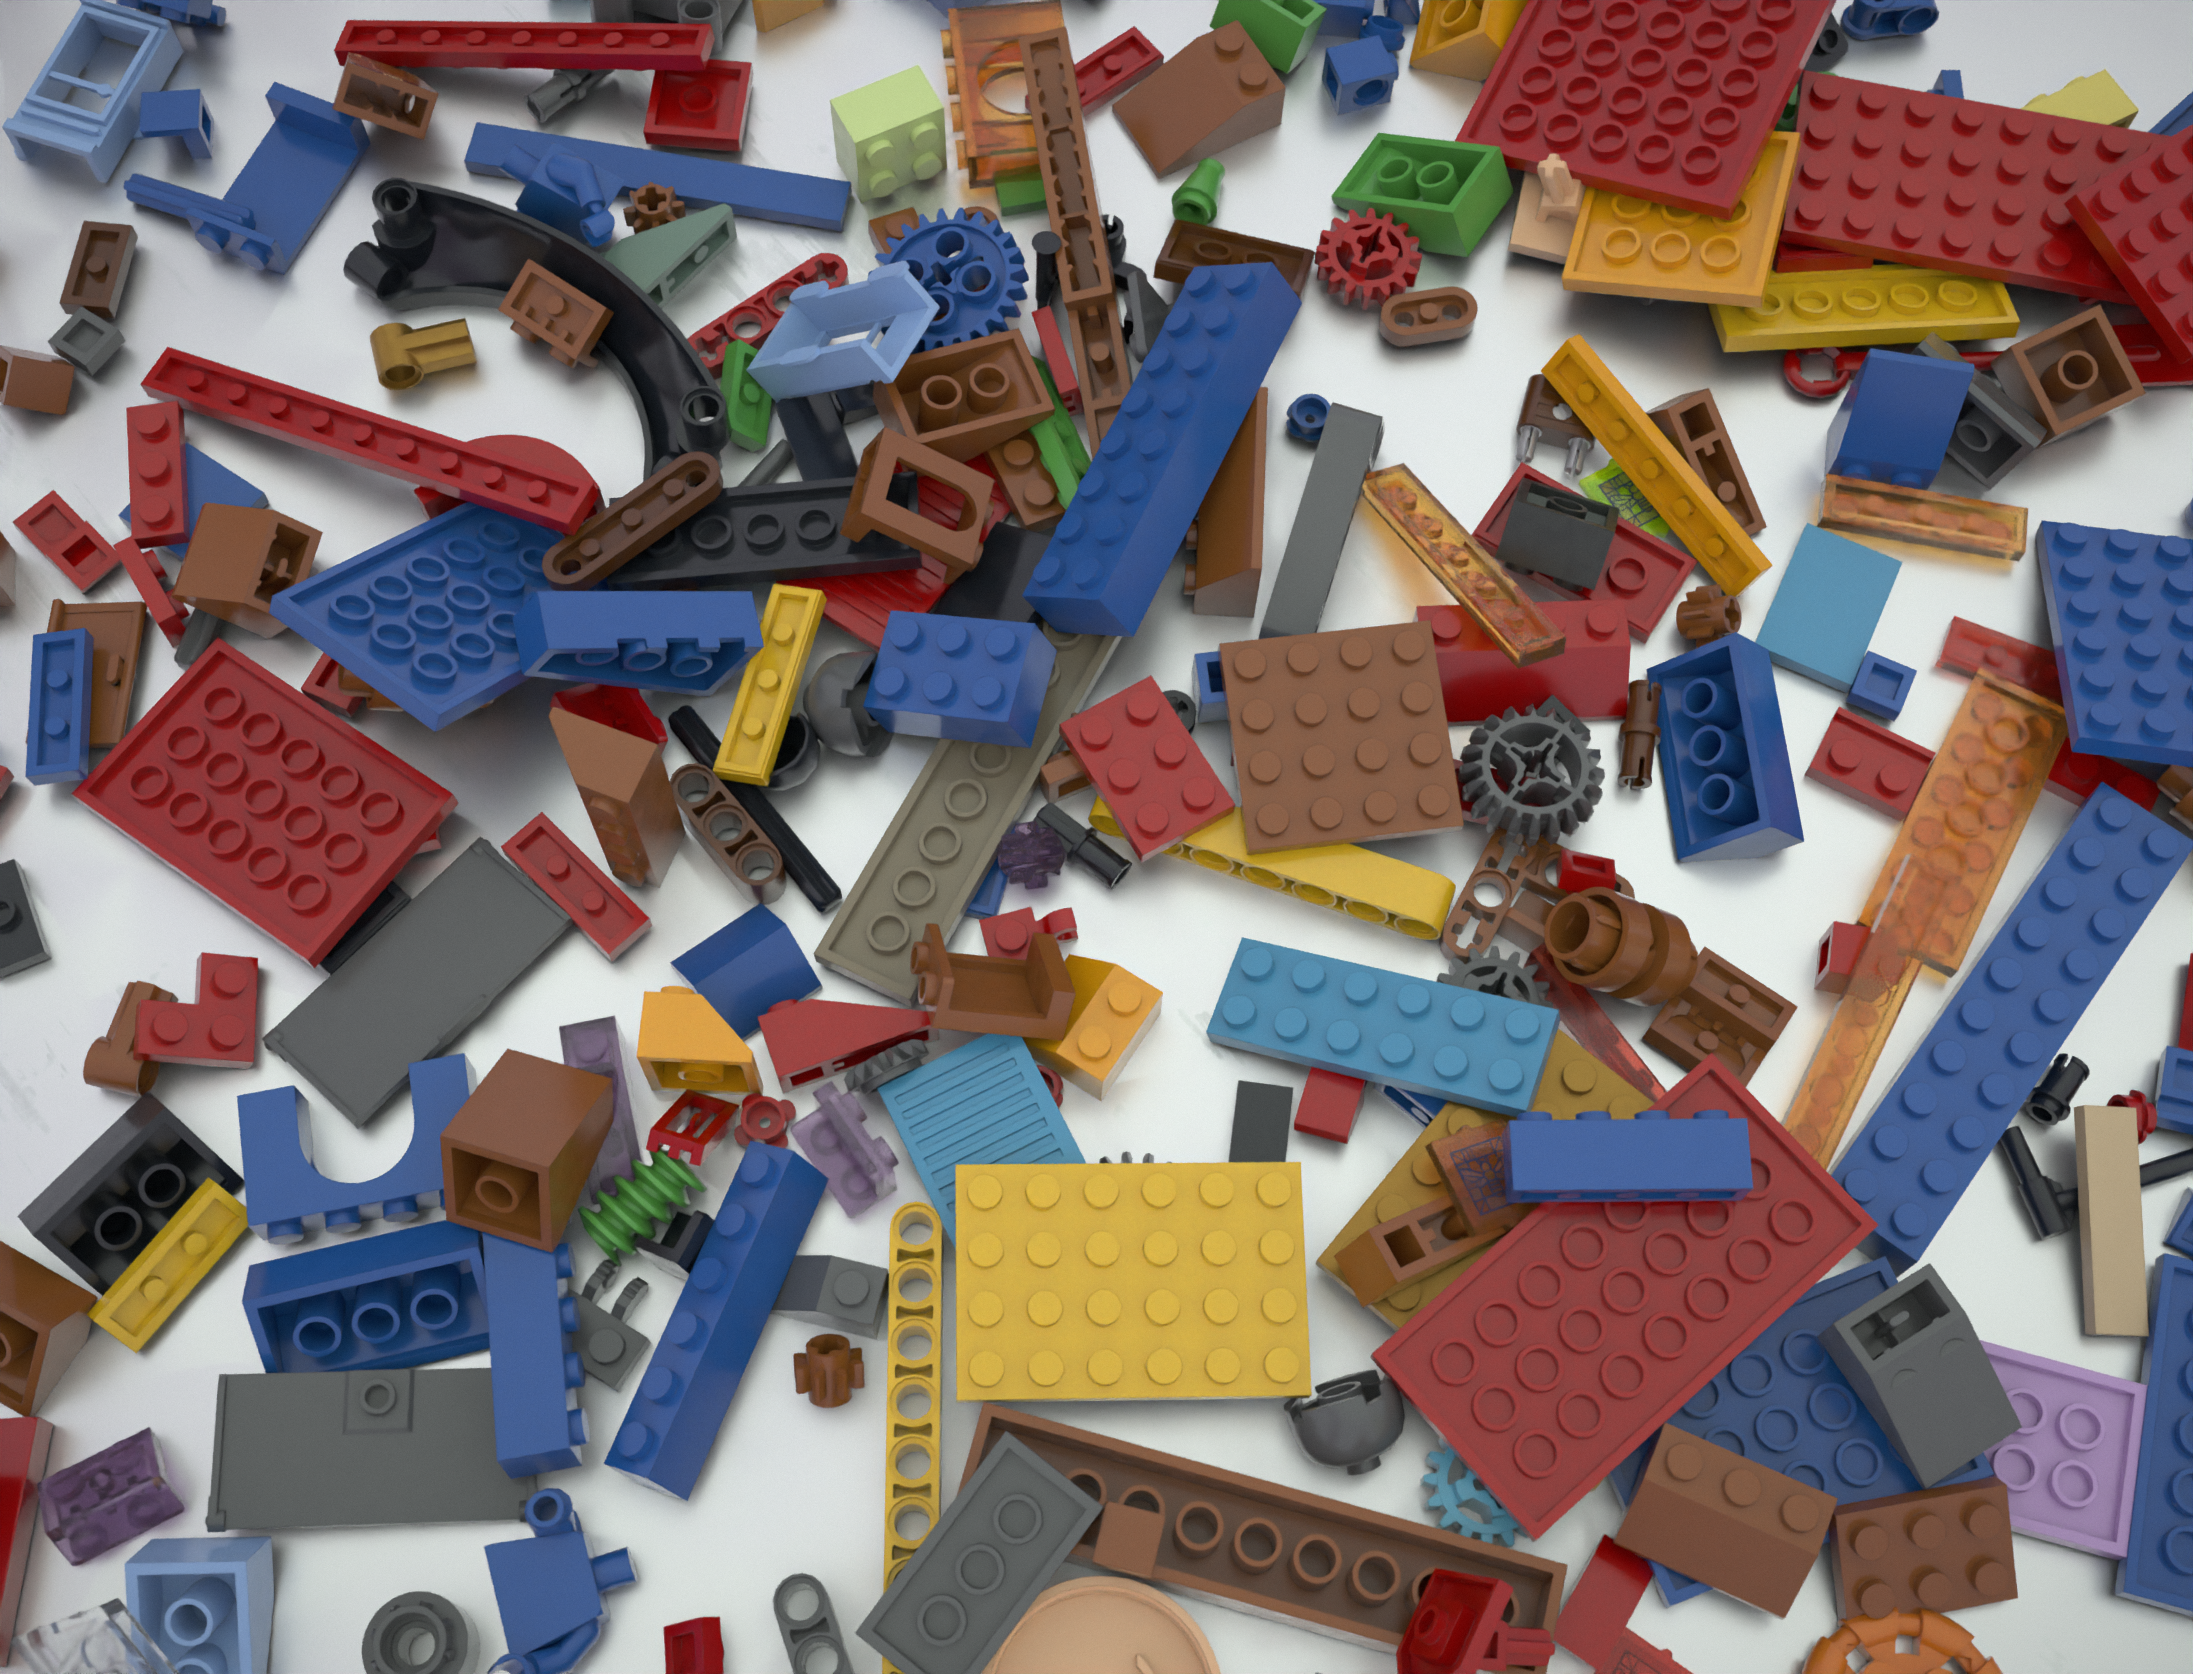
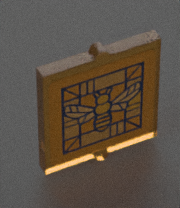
M1503 1118L1472 1129L1468 1125H1463L1456 1131V1134L1430 1142L1425 1146L1470 1239L1499 1228L1510 1231L1518 1225V1221L1526 1218L1542 1203H1506L1502 1133L1506 1128V1124Z

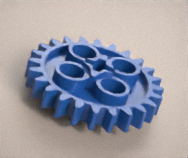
M959 207L953 219H948L942 208L937 213L936 222L932 223L928 221L924 214L919 215L920 228L913 230L906 224L901 225L905 238L899 241L888 237L886 241L892 250L891 253H876L875 258L880 266L906 261L910 265L908 271L916 280L921 279L919 281L921 286L940 306L910 355L989 336L995 330L998 332L1009 331L1004 320L1005 317L1020 318V310L1014 301L1026 300L1028 297L1022 283L1028 281L1029 276L1023 265L1025 259L1020 248L1017 247L1010 231L1004 233L997 219L988 224L983 213L980 211L969 221L963 208ZM961 251L958 255L949 257L952 253ZM988 284L985 289L974 292L978 287ZM947 313L944 318L933 321L938 315ZM890 326L881 329L883 335H885Z

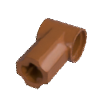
M143 981L128 982L106 1037L101 1036L97 1038L87 1052L83 1068V1079L86 1084L139 1098L147 1091L151 1092L156 1083L161 1062L133 1060L136 1006L141 999L178 1002L179 999L174 993Z

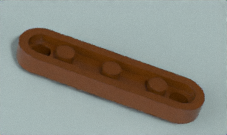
M698 451L681 455L580 526L574 536L568 535L552 546L542 560V570L551 589L555 591L589 590L716 499L721 493L724 483L717 460L710 454ZM696 483H701L697 487H692ZM573 571H578V572H576V573H574V574L568 575L569 573H571V572H573Z

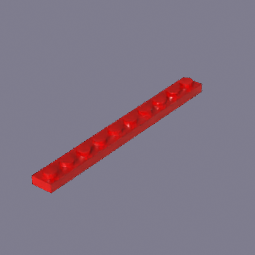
M171 347L165 349L140 384L148 397L163 402L178 400L182 408L572 536L576 534L599 497L597 489L592 482Z

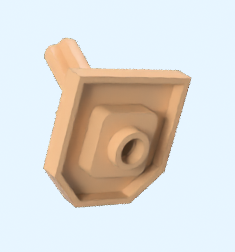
M1553 153L1549 154L1547 160L1539 162L1537 166L1538 174L1524 171L1507 250L1565 264L1586 186L1581 184V180L1572 179L1567 163L1561 161L1558 154Z

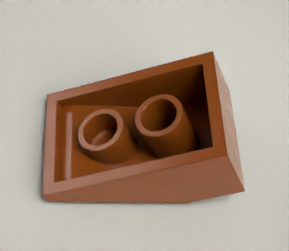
M1236 20L1194 39L1112 105V112L1158 179H1161L1280 125L1286 87L1240 22Z
M1019 328L912 354L908 357L892 383L884 384L881 380L878 382L874 381L873 401L884 427L896 431L962 464L1053 416L1055 413V407ZM900 463L903 472L916 471ZM917 471L918 477L925 476V474Z

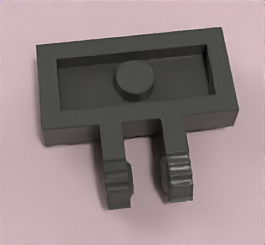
M608 1258V1260H603L598 1268H596L595 1272L586 1282L581 1295L569 1287L568 1294L569 1297L575 1296L580 1314V1331L572 1332L573 1352H580L584 1371L618 1392L651 1344L646 1336L625 1324L645 1296L649 1283L639 1277L633 1278L625 1286L621 1295L616 1300L611 1314L596 1305L605 1291L612 1285L618 1273L619 1266Z

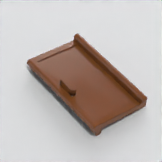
M54 599L52 602L47 633L86 628L94 638L89 748H110L113 750L124 738L147 614L145 602L65 604L61 599ZM121 681L120 685L115 687L116 683Z

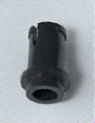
M2059 1054L2054 1059V1064L2041 1084L2033 1088L2027 1097L2028 1104L2026 1109L2035 1120L2046 1125H2055L2058 1121L2068 1118L2071 1112L2070 1102L2082 1083L2090 1075L2088 1066L2079 1058L2072 1056L2069 1064L2065 1067L2064 1065L2069 1059L2068 1054Z

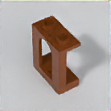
M884 427L863 450L839 534L859 542L871 529H874L914 549L920 550L948 564L943 582L950 585L965 571L971 572L980 560L983 544L978 541L981 530L985 527L993 512L994 502L989 500L994 479L896 431ZM896 461L965 495L956 531L947 529L886 500Z

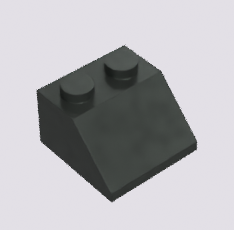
M1522 478L1495 558L1505 561L1504 567L1519 574L1533 575L1534 571L1552 576L1554 577L1553 582L1556 585L1568 590L1582 591L1583 587L1595 590L1615 534L1620 508Z

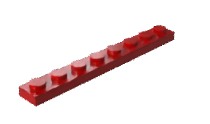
M347 20L335 46L334 53L340 66H345L348 53L351 52L392 67L535 68L544 70L588 69L591 71L609 69L634 71L679 70L690 72L705 71L715 38L711 24Z

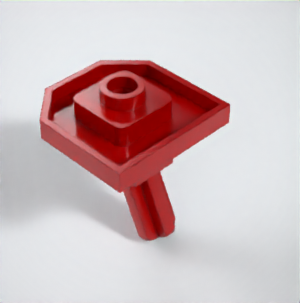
M1435 1568L1396 1651L1397 1673L1476 1674L1477 1670L1506 1671V1665L1542 1667L1548 1665L1550 1656L1554 1655L1555 1644L1551 1643L1550 1632L1544 1628L1508 1626L1509 1624L1501 1620V1616L1514 1590L1512 1586L1501 1579Z

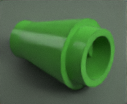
M1211 158L1201 160L1194 172L1175 191L1171 202L1172 213L1176 220L1180 219L1207 225L1216 218L1222 180L1225 176V169L1220 162Z

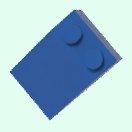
M1870 348L1827 430L1824 481L1839 483L1851 489L1865 487L1890 491L1902 497L1914 495L1923 497L1941 467L1974 374V364Z

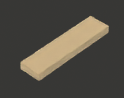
M2095 1105L2074 1107L2085 1335L2149 1336L2136 1108Z

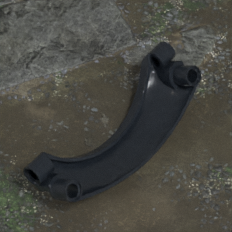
M403 178L386 179L376 186L372 194V201L379 219L372 225L378 246L372 242L365 241L353 248L345 261L343 269L344 276L349 281L385 306L393 309L407 310L448 305L484 306L499 309L528 258L614 312L593 347L592 352L614 373L627 391L637 411L644 438L643 482L681 455L689 452L698 451L710 454L717 460L720 470H722L723 465L720 451L728 444L732 434L724 395L680 329L650 296L616 266L594 250L563 232L530 216L494 202L433 185L408 181ZM713 417L709 421H699L702 418ZM696 483L692 487H697L701 483Z

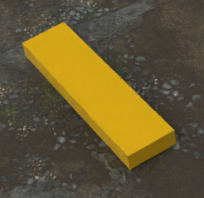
M773 584L760 623L764 647L747 663L714 764L713 772L719 779L768 787L770 773L773 771L826 604L827 599L822 590Z

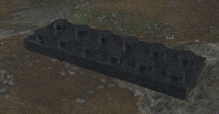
M917 471L893 473L886 500L920 515ZM856 477L723 488L716 499L608 575L607 585L610 591H668L921 569L922 552L874 529H871L859 542L839 534ZM621 497L609 498V506Z

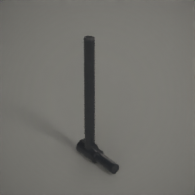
M2014 1126L2006 1129L2000 1140L2021 1183L2018 1189L2041 1239L2046 1240L2071 1230L2075 1218L2074 1210L2079 1209L2078 1185L2063 1189L2060 1183L2048 1178V1176H2042L2020 1127ZM2193 1148L2139 1165L2141 1189L2193 1172Z

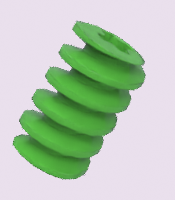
M663 1148L657 1153L649 1151L653 1161L651 1166L636 1159L630 1162L636 1178L633 1182L618 1174L612 1178L618 1192L616 1197L598 1190L595 1193L601 1209L598 1213L582 1205L577 1209L585 1230L619 1267H621V1262L616 1251L617 1248L633 1256L638 1252L633 1247L636 1241L634 1233L650 1240L656 1236L651 1220L652 1217L666 1224L673 1221L674 1217L668 1204L670 1201L685 1209L691 1204L685 1187L690 1186L702 1193L707 1190L704 1183L681 1157L679 1160L668 1157V1151Z

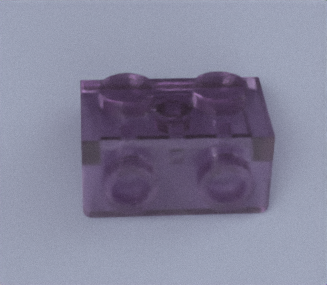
M830 1081L812 1093L817 1110L793 1124L790 1130L811 1164L829 1178L826 1186L847 1217L853 1219L898 1189L895 1173L892 1168L897 1166L899 1162L882 1136L874 1140L869 1136L861 1124L868 1119L867 1115L852 1092L848 1091L841 1095L834 1083Z
M150 1427L120 1440L112 1446L37 1483L45 1534L72 1566H79L181 1514L185 1510L183 1499L169 1482L160 1440Z

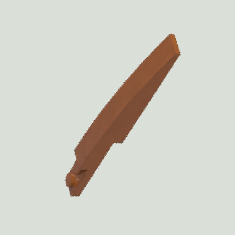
M1065 26L1019 37L1051 232L1057 234L1061 240V247L1055 252L1063 302L1068 314L1093 461L1102 439L1106 436L1121 407L1123 399L1133 384L1075 66L1068 31Z

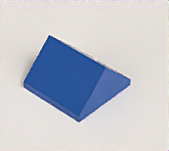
M759 903L670 962L671 967L685 986L693 990L695 994H701L743 1042L761 1030L757 1017L767 1014V1010L771 1006L790 999L802 1002L823 989L821 982L788 926L762 903Z

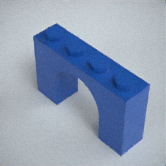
M465 1053L408 1063L414 1114V1131L410 1145L399 1162L389 1171L377 1178L360 1183L337 1182L319 1173L313 1152L309 1101L295 1085L238 1095L237 1103L248 1227L264 1241L268 1240L271 1244H290L302 1240L306 1232L326 1229L329 1233H346L359 1229L363 1221L383 1218L386 1222H403L418 1217V1211L441 1207L442 1210L446 1211L440 1134L478 1087L476 1070Z

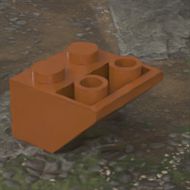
M206 502L202 505L171 598L271 639L288 628V626L269 614L271 598L273 595L308 579L323 532L275 510Z

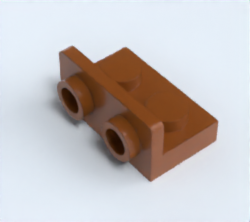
M529 258L498 309L514 320L510 327L512 331L534 344L538 342L540 337L553 346L548 354L572 369H575L578 362L595 369L599 360L589 354L614 314L607 307Z

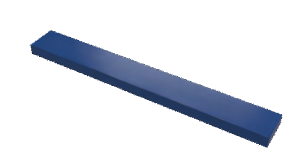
M479 122L476 123L464 159L466 169L469 172L512 178L501 171L500 167L514 144L541 160L550 144L558 143L625 180L617 194L619 196L630 197V191L636 192L642 186L653 182V184L661 185L664 188L673 186L677 201H683L684 206L709 209L725 203L732 208L733 214L842 231L852 194L851 182Z

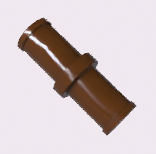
M1635 680L1629 683L1625 723L1620 725L1618 738L1623 745L1617 782L1621 786L1626 787L1629 778H1632L1630 787L1632 789H1644L1651 786L1654 748L1661 741L1662 731L1657 726L1662 686L1657 682H1653L1651 691H1648L1649 680Z

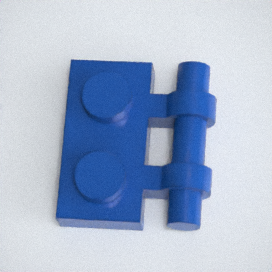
M116 0L118 5L145 12L147 8L148 11L160 14L162 17L205 26L206 23L222 26L226 20L225 8L213 5V0Z

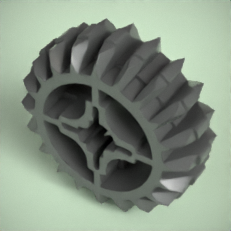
M1533 703L1526 707L1523 716H1520L1512 706L1504 711L1502 719L1491 714L1484 723V729L1479 727L1474 729L1469 738L1470 744L1463 747L1460 759L1464 765L1460 766L1457 774L1458 781L1466 784L1461 791L1462 801L1475 802L1470 812L1472 819L1484 816L1489 818L1486 826L1488 834L1496 831L1498 827L1507 830L1505 834L1507 844L1513 842L1517 834L1525 835V841L1529 848L1536 845L1540 834L1550 845L1558 841L1560 831L1570 837L1577 832L1580 826L1579 822L1585 824V822L1591 819L1594 813L1593 806L1598 805L1603 792L1599 785L1602 784L1605 778V769L1596 766L1601 759L1600 749L1587 748L1591 740L1590 731L1580 734L1572 732L1576 724L1574 717L1565 720L1563 724L1555 721L1556 712L1554 707L1546 712L1545 717L1537 716ZM1522 745H1531L1535 747H1524ZM1556 757L1566 768L1571 780V786L1564 782L1566 776L1557 770L1554 764ZM1490 764L1498 769L1497 775L1506 782L1508 786L1506 794L1495 783L1491 774ZM1542 765L1535 779L1528 778L1523 786H1520L1523 776L1525 777L1527 772L1534 773L1538 766ZM1537 803L1543 807H1532L1525 804Z

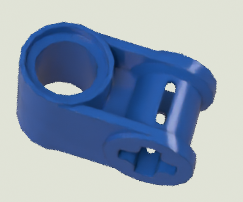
M1854 0L1852 5L1844 9L1840 23L1844 32L1850 37L1858 40H1869L1877 37L1920 34L1935 24L1940 13L1934 0Z

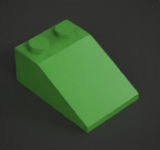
M1378 133L1332 194L1331 198L1335 205L1347 211L1354 210L1361 218L1366 217L1369 208H1374L1376 218L1383 219L1388 212L1392 213V224L1398 226L1407 222L1409 224L1407 237H1418V247L1427 252L1468 257L1514 190L1500 147Z

